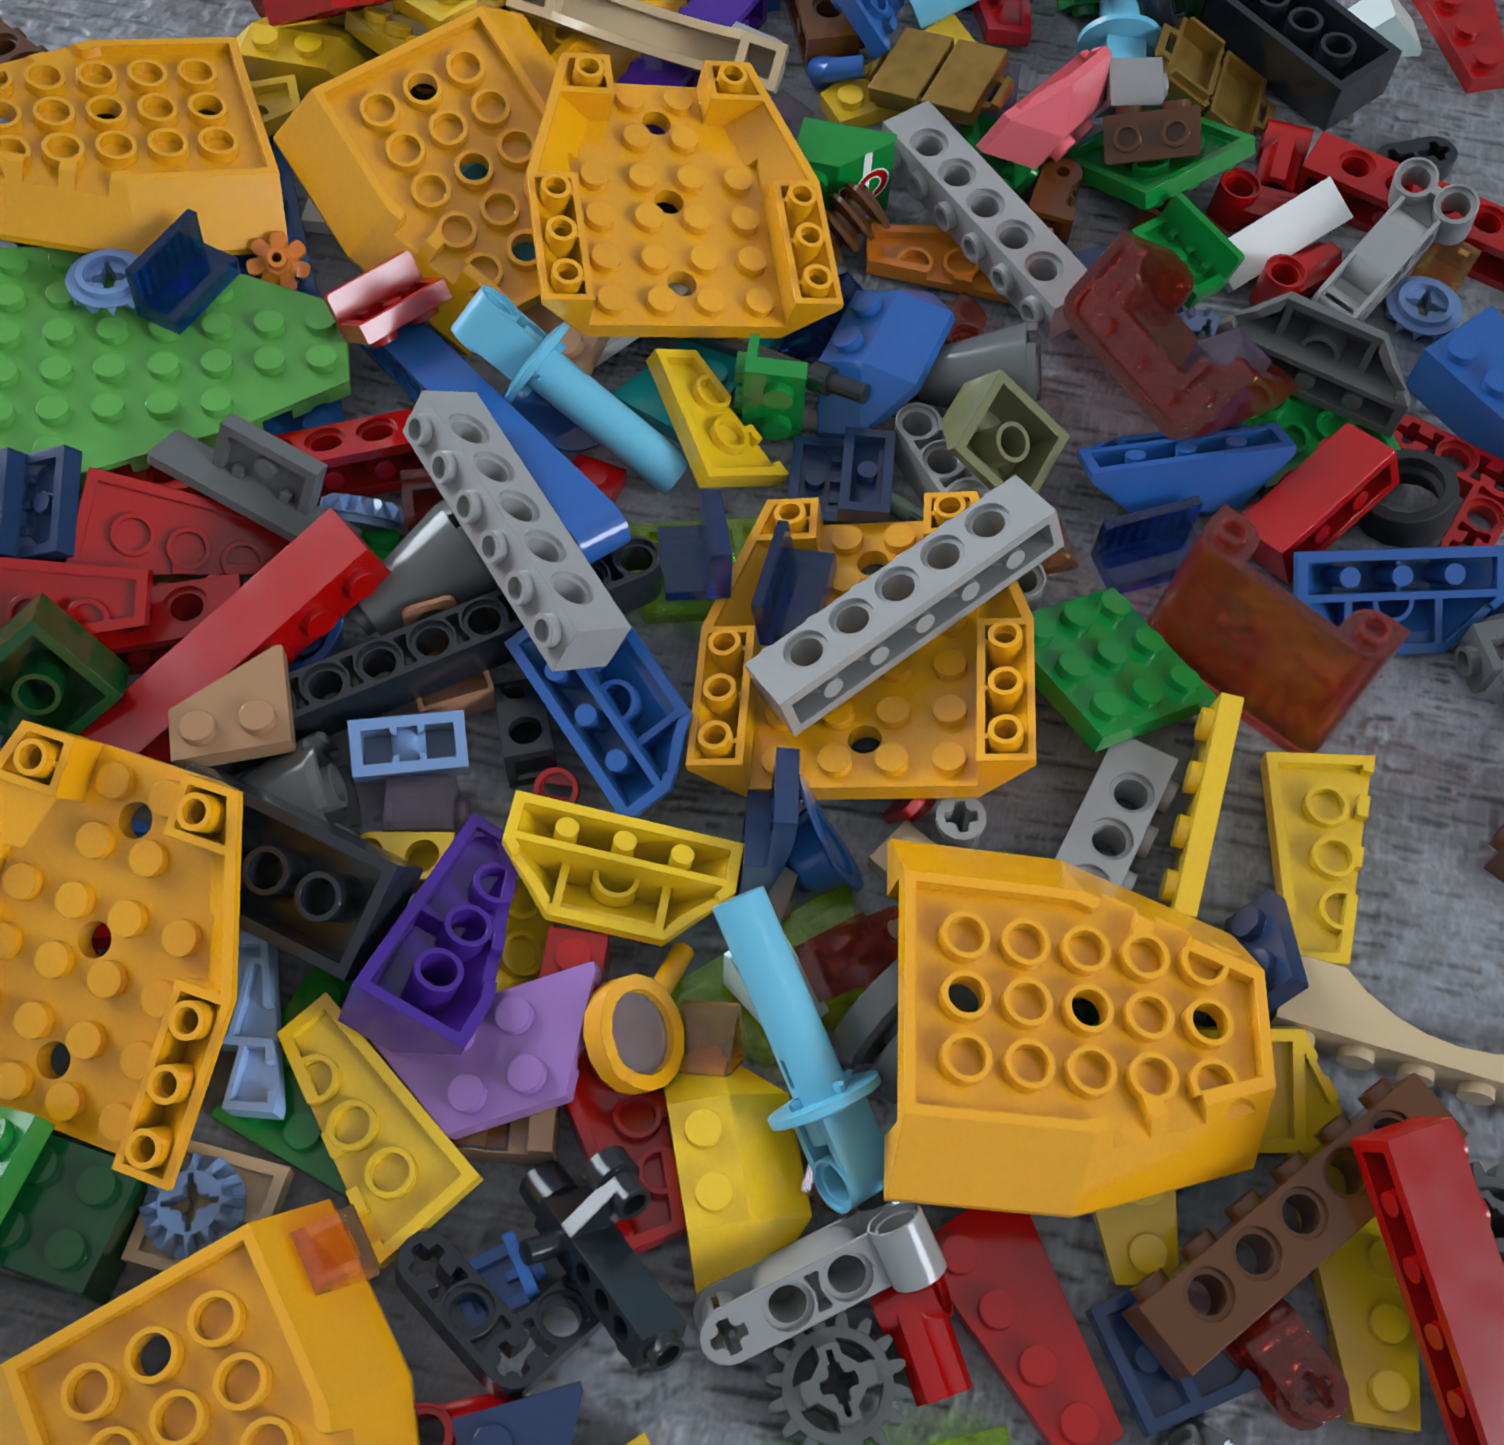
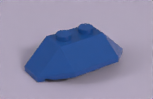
M856 290L819 361L837 367L841 375L869 384L871 386V394L865 404H860L835 394H831L828 397L818 394L817 434L819 437L844 439L845 426L873 429L872 427L893 416L920 392L955 322L953 312L933 293L905 290Z
M1277 422L1261 423L1256 427L1245 424L1205 425L1111 438L1096 443L1092 447L1078 449L1077 459L1091 482L1133 516L1140 515L1139 521H1143L1146 513L1152 511L1149 521L1154 522L1158 510L1164 508L1159 522H1163L1170 506L1176 505L1171 516L1175 517L1182 503L1185 502L1188 503L1183 515L1196 513L1200 515H1213L1221 510L1240 508L1295 456L1296 444Z
M1504 545L1336 549L1294 552L1293 606L1337 656L1445 653L1464 636L1472 624L1479 623L1491 610H1495L1504 602Z
M630 624L632 628L607 666L554 672L548 666L525 627L505 641L504 644L617 814L637 818L671 793L675 786L693 712L635 628Z

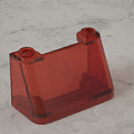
M1123 231L1070 289L1064 300L1063 313L1069 327L1156 427L1170 439L1188 442L1260 416L1280 406L1298 388V385L1282 368L1274 363L1261 361L1250 364L1245 358L1237 356L1230 364L1223 366L1176 314L1192 293L1194 280L1189 267L1174 250Z
M1224 503L1207 522L1146 622L1153 630L1162 635L1165 642L1190 668L1197 672L1200 679L1217 697L1223 692L1244 698L1240 717L1243 721L1287 752L1316 753L1322 749L1367 695L1411 631L1388 615L1371 609L1355 611L1346 618L1340 627H1337L1247 564L1259 544V534L1255 526L1247 518Z

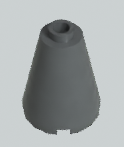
M1027 321L943 345L920 392L917 393L919 402L949 408L965 382L1002 369L1034 401L1041 400V343L1036 344V342H1031L1030 332H1040L1039 322Z
M445 499L435 505L383 560V563L391 573L378 584V587L370 596L361 599L357 605L349 610L368 637L376 631L382 636L405 627L401 612L407 606L446 595L453 596L457 605L500 589L462 526L452 514L453 512ZM432 610L423 613L416 622L440 613L443 610Z
M315 732L306 735L295 742V752L274 755L239 777V779L358 837L360 836V833L352 830L353 826L362 824L359 797L347 764L336 767L329 753L339 749L325 732Z

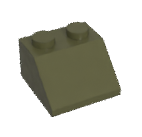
M1002 369L965 382L941 421L948 451L990 490L997 488L1012 476L1017 475L1038 493L1070 437Z

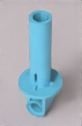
M1100 0V18L1089 23L1081 31L1077 41V52L1079 54L1082 50L1087 49L1091 51L1093 48L1106 45L1112 51L1111 58L1156 57L1155 49L1162 29L1153 19L1140 14V0Z
M482 285L454 322L451 330L465 347L482 356L512 381L504 399L511 403L520 390L525 393L524 397L534 390L641 478L665 495L689 466L684 452L562 353L567 347V342L562 343L560 339L571 327L564 321L547 334L519 311L515 304L504 294L493 287Z
M763 885L712 907V910L793 1098L768 1117L767 1121L773 1131L794 1128L813 1172L814 1183L820 1196L832 1210L845 1214L884 1190V1137L866 1098L868 1094L880 1086L882 1080L876 1070L859 1072L852 1075L853 1070H842Z

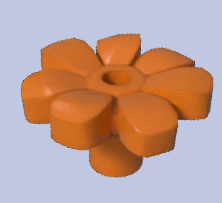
M282 231L271 232L269 244L261 238H256L250 245V248L257 258L249 259L246 262L248 274L253 277L261 275V280L297 291L298 285L295 277L306 280L311 273V266L307 262L299 261L307 253L304 244L300 240H295L287 245V235Z

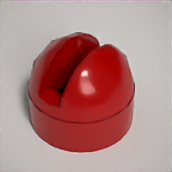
M552 767L538 775L533 786V793L576 804L580 797V784L577 777L569 770ZM546 783L572 787L571 798L562 795L544 794Z

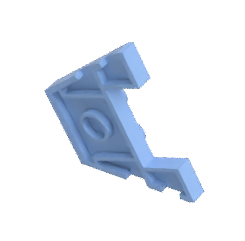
M239 932L237 1001L220 1051L237 1052L221 1109L232 1116L284 1120L286 1102L283 1047L277 1035V1032L282 1029L278 948L248 932Z

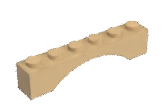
M506 0L505 4L511 11L522 13L525 17L701 73L704 60L750 62L769 96L776 97L789 52L788 44L745 30L686 16L639 0Z
M1301 955L1309 988L1269 1014L1270 1026H1298L1305 1029L1317 1052L1336 1057V1061L1347 1068L1355 1070L1378 1069L1396 1075L1397 1081L1416 1073L1428 1088L1435 1086L1455 1092L1456 1097L1465 1103L1478 1106L1495 1104L1504 1107V1054H1492L1462 1048L1430 1036L1394 1015L1369 994L1347 968Z

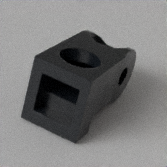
M528 678L494 684L503 758L509 787L534 784L541 772L548 768L557 767L546 706Z

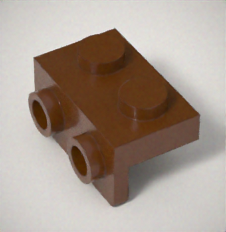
M1190 99L1166 101L1162 103L1161 110L1144 112L1143 105L1122 106L1114 108L1115 115L1103 116L1104 160L1107 165L1198 156L1201 153L1200 105L1191 106Z

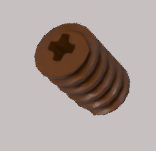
M851 181L845 184L847 200L834 192L829 195L832 211L830 212L825 209L835 261L839 264L844 261L840 246L844 244L855 253L859 250L856 238L858 233L870 241L875 239L872 223L877 222L886 230L891 227L883 209L863 182V189Z

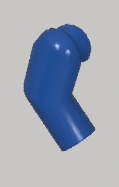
M819 55L809 62L807 76L810 78L811 84L818 89H825L833 82L865 79L863 55L846 57Z

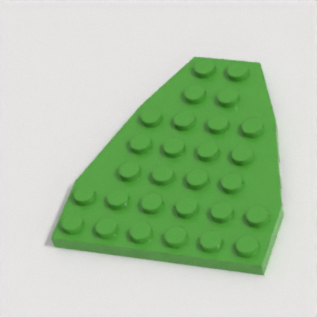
M48 247L0 248V449L9 447L25 454L64 444L82 451L80 488H84L89 467L107 471L130 464L133 473L150 468V465L147 463L148 452L175 430H180L209 447L215 448L220 423L231 413L264 430L262 422L289 411L293 418L311 412L319 404L332 403L351 395L349 342H345L322 298L245 274L189 263L181 265L178 261H175L177 270L173 273L170 260H165L169 278L166 281L161 262L155 261L162 284L157 288L151 262L148 261L146 264L150 270L154 293L150 296L148 291L149 297L145 298L146 301L143 304L141 299H136L134 310L123 306L116 309L114 316L107 309L91 314L86 306H75L65 283L69 268L76 260L86 255L85 253ZM112 274L108 275V281H106L104 288L114 287L116 280H113Z

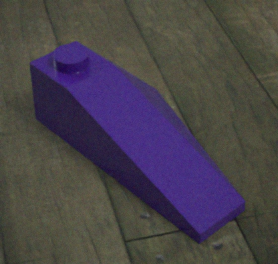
M472 813L352 983L338 1018L339 1022L391 1052L462 1054L494 1002L498 965L504 949L506 923L517 881L518 872L502 846L504 830Z

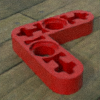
M1404 415L1393 433L1401 449L1426 451L1430 448L1433 450L1432 454L1438 457L1450 456L1456 458L1464 467V471H1456L1460 485L1459 497L1464 500L1455 514L1452 526L1444 533L1437 546H1460L1462 542L1469 546H1495L1504 529V488L1502 491H1499L1494 486L1497 483L1504 487V460L1420 418ZM1406 437L1412 442L1409 445L1402 442L1401 439ZM1475 471L1480 473L1477 480L1471 478ZM1473 513L1484 516L1490 522L1492 529L1481 530L1474 527L1469 522L1467 515Z

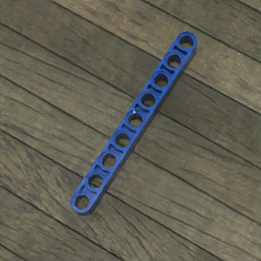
M411 321L396 329L399 334L396 339L381 347L371 348L370 345L359 344L372 360L415 403L422 390L477 392L590 565L630 542L631 533L629 526L618 507L425 322L419 324H412Z

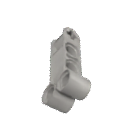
M1413 157L1405 160L1397 167L1393 176L1387 202L1390 209L1323 283L1311 300L1364 322L1433 242L1441 245H1454L1460 243L1468 236L1479 210L1480 200L1477 192L1465 184H1451L1442 189L1438 186L1439 171L1432 161L1423 157ZM1409 184L1417 185L1423 191L1412 193L1405 190L1403 186ZM1447 210L1456 211L1463 218L1450 219L1442 212Z
M883 1190L855 1207V1212L769 1254L745 1269L708 1285L696 1297L692 1311L695 1325L700 1330L699 1340L704 1354L709 1360L718 1365H735L891 1286L897 1292L909 1293L928 1287L944 1274L947 1264L921 1206L916 1203L884 1201ZM844 1255L855 1256L853 1263L845 1271L838 1273L828 1271L832 1262L838 1257ZM793 1285L797 1287L794 1295L787 1300L779 1302L769 1299L772 1293L781 1286ZM714 1297L718 1298L720 1305L716 1309H714L712 1302ZM728 1318L731 1325L722 1328L719 1321ZM736 1337L738 1348L736 1350H733L730 1338Z

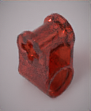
M1283 1298L1226 1347L1233 1360L1241 1369L1247 1367L1258 1377L1262 1385L1258 1388L1288 1426L1300 1431H1312L1323 1426L1326 1422L1339 1417L1347 1408L1350 1394L1345 1377L1311 1336L1299 1314ZM1325 1379H1328L1331 1384L1327 1385ZM1312 1385L1320 1396L1309 1406L1303 1400L1301 1394L1308 1386Z

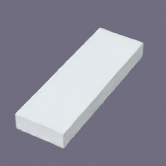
M1330 176L1228 238L1245 257L1224 286L1228 294L1260 275L1267 260L1272 256L1278 254L1291 256L1353 218Z

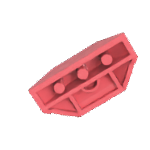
M1106 45L1093 48L1091 51L1087 49L1082 50L1042 84L1005 111L976 146L982 153L1037 169L1049 157L1055 162L1059 161L1073 145L1076 146L1095 126L1090 118L1103 104L1112 51Z

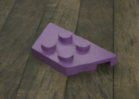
M594 961L495 993L494 1002L461 1055L391 1052L374 1041L372 1043L445 1135L456 1140L573 1102L579 1076L577 1061L580 1053L586 1047L583 1038L584 1013L593 994L594 987H600L602 979L601 970Z

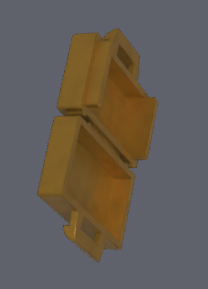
M1183 17L1174 27L1164 23L1155 49V56L1163 58V72L1167 74L1169 81L1167 96L1172 100L1190 99L1191 106L1200 105L1201 117L1253 135L1254 129L1257 130L1256 134L1263 135L1269 118L1273 119L1276 109L1264 96L1267 79L1231 51L1225 52V40L1195 17L1190 19ZM1260 106H1263L1261 118L1259 121L1257 120Z
M909 27L904 29L892 50L877 58L865 75V79L871 82L868 86L869 101L874 102L878 107L904 112L929 100L946 120L968 126L973 125L981 110L1000 111L1015 87L1011 77L1008 75L1006 78L1002 77L1009 65L1007 49L959 39L954 45L953 37ZM996 85L1001 86L992 102L987 101Z

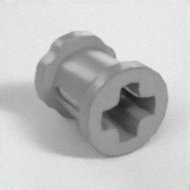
M944 798L936 809L935 824L931 827L929 839L936 845L977 850L980 836L986 827L987 821L984 806L976 798Z

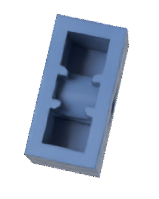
M464 710L347 721L352 778L357 785L469 774Z

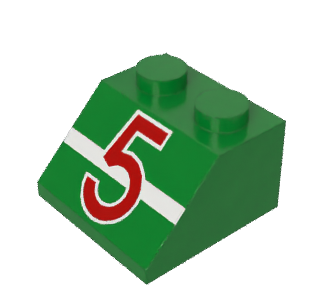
M804 117L797 138V144L820 181L825 209L830 212L832 211L829 195L833 192L847 200L844 186L848 181H851L861 189H863V182L874 195L883 211L887 210L897 134Z

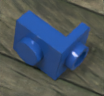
M514 1230L502 1235L504 1243L467 1261L514 1314H517L542 1295L537 1282L547 1278L548 1275L542 1262L531 1266L523 1264L519 1255V1240ZM453 1279L450 1285L452 1286L459 1281L457 1279ZM469 1299L458 1301L469 1330H475L485 1323L486 1313L479 1303Z

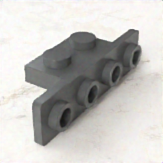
M233 413L220 423L215 449L180 430H175L148 452L147 463L290 542L296 539L326 512L325 509L317 506L328 465ZM345 521L361 537L362 530Z

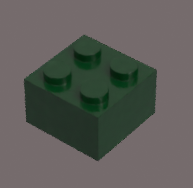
M43 592L0 629V735L5 738L11 737L22 720L79 735L124 695L130 667Z
M50 1134L0 1225V1268L102 1306L107 1304L127 1265L125 1261L121 1260V1257L140 1214L139 1207L144 1204L148 1191L147 1183L111 1169L115 1157Z

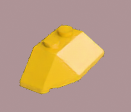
M264 17L251 23L236 37L250 81L295 74L301 101L312 88L376 58L368 46L344 30L345 26L318 21L273 27L269 25L268 18Z
M518 790L515 791L502 838V846L545 920L661 947L713 912L712 907L734 897L744 843Z
M719 1052L682 1058L678 1073L667 1086L663 1087L696 1297L708 1285L745 1269L769 1254L797 1241L812 1219L797 1134L794 1128L773 1131L767 1121L774 1111L790 1101L789 1093ZM714 1297L712 1299L713 1306H720L718 1298Z

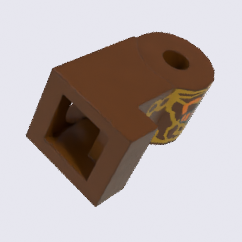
M1062 157L1059 161L1055 162L1051 158L1046 161L1042 168L1028 207L1048 228H1053L1054 234L1067 247L1077 208H1074L1083 171L1081 166L1072 159Z

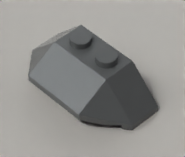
M1292 291L1222 318L1206 355L1207 358L1391 438L1411 403L1406 383L1387 332Z

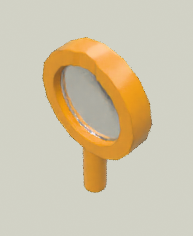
M676 942L673 944L654 978L637 973L604 982L590 997L584 1013L583 1032L588 1057L600 1078L617 1092L637 1095L667 1086L679 1071L684 1055V1028L679 1009L671 995L694 956V951L686 943Z

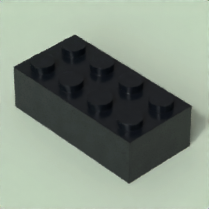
M1207 0L1201 23L1225 40V52L1231 51L1266 78V86L1322 131H1326L1382 95L1402 53V50L1336 0Z
M188 764L186 770L222 781L243 792L239 928L343 981L355 980L406 908L424 868L222 770Z

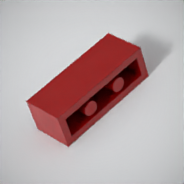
M1347 422L1333 436L1323 439L1316 447L1314 453L1295 470L1285 473L1277 486L1258 503H1253L1245 509L1240 519L1235 522L1242 553L1289 584L1294 579V552L1326 550L1400 483L1396 450Z

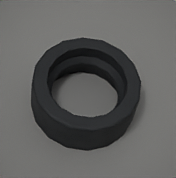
M1415 449L1396 450L1399 484L1421 486L1431 491L1438 498V502L1423 511L1410 513L1392 511L1377 503L1357 521V524L1369 537L1384 545L1396 547L1423 546L1440 538L1452 526L1458 503L1459 481L1456 471L1444 459L1428 451Z

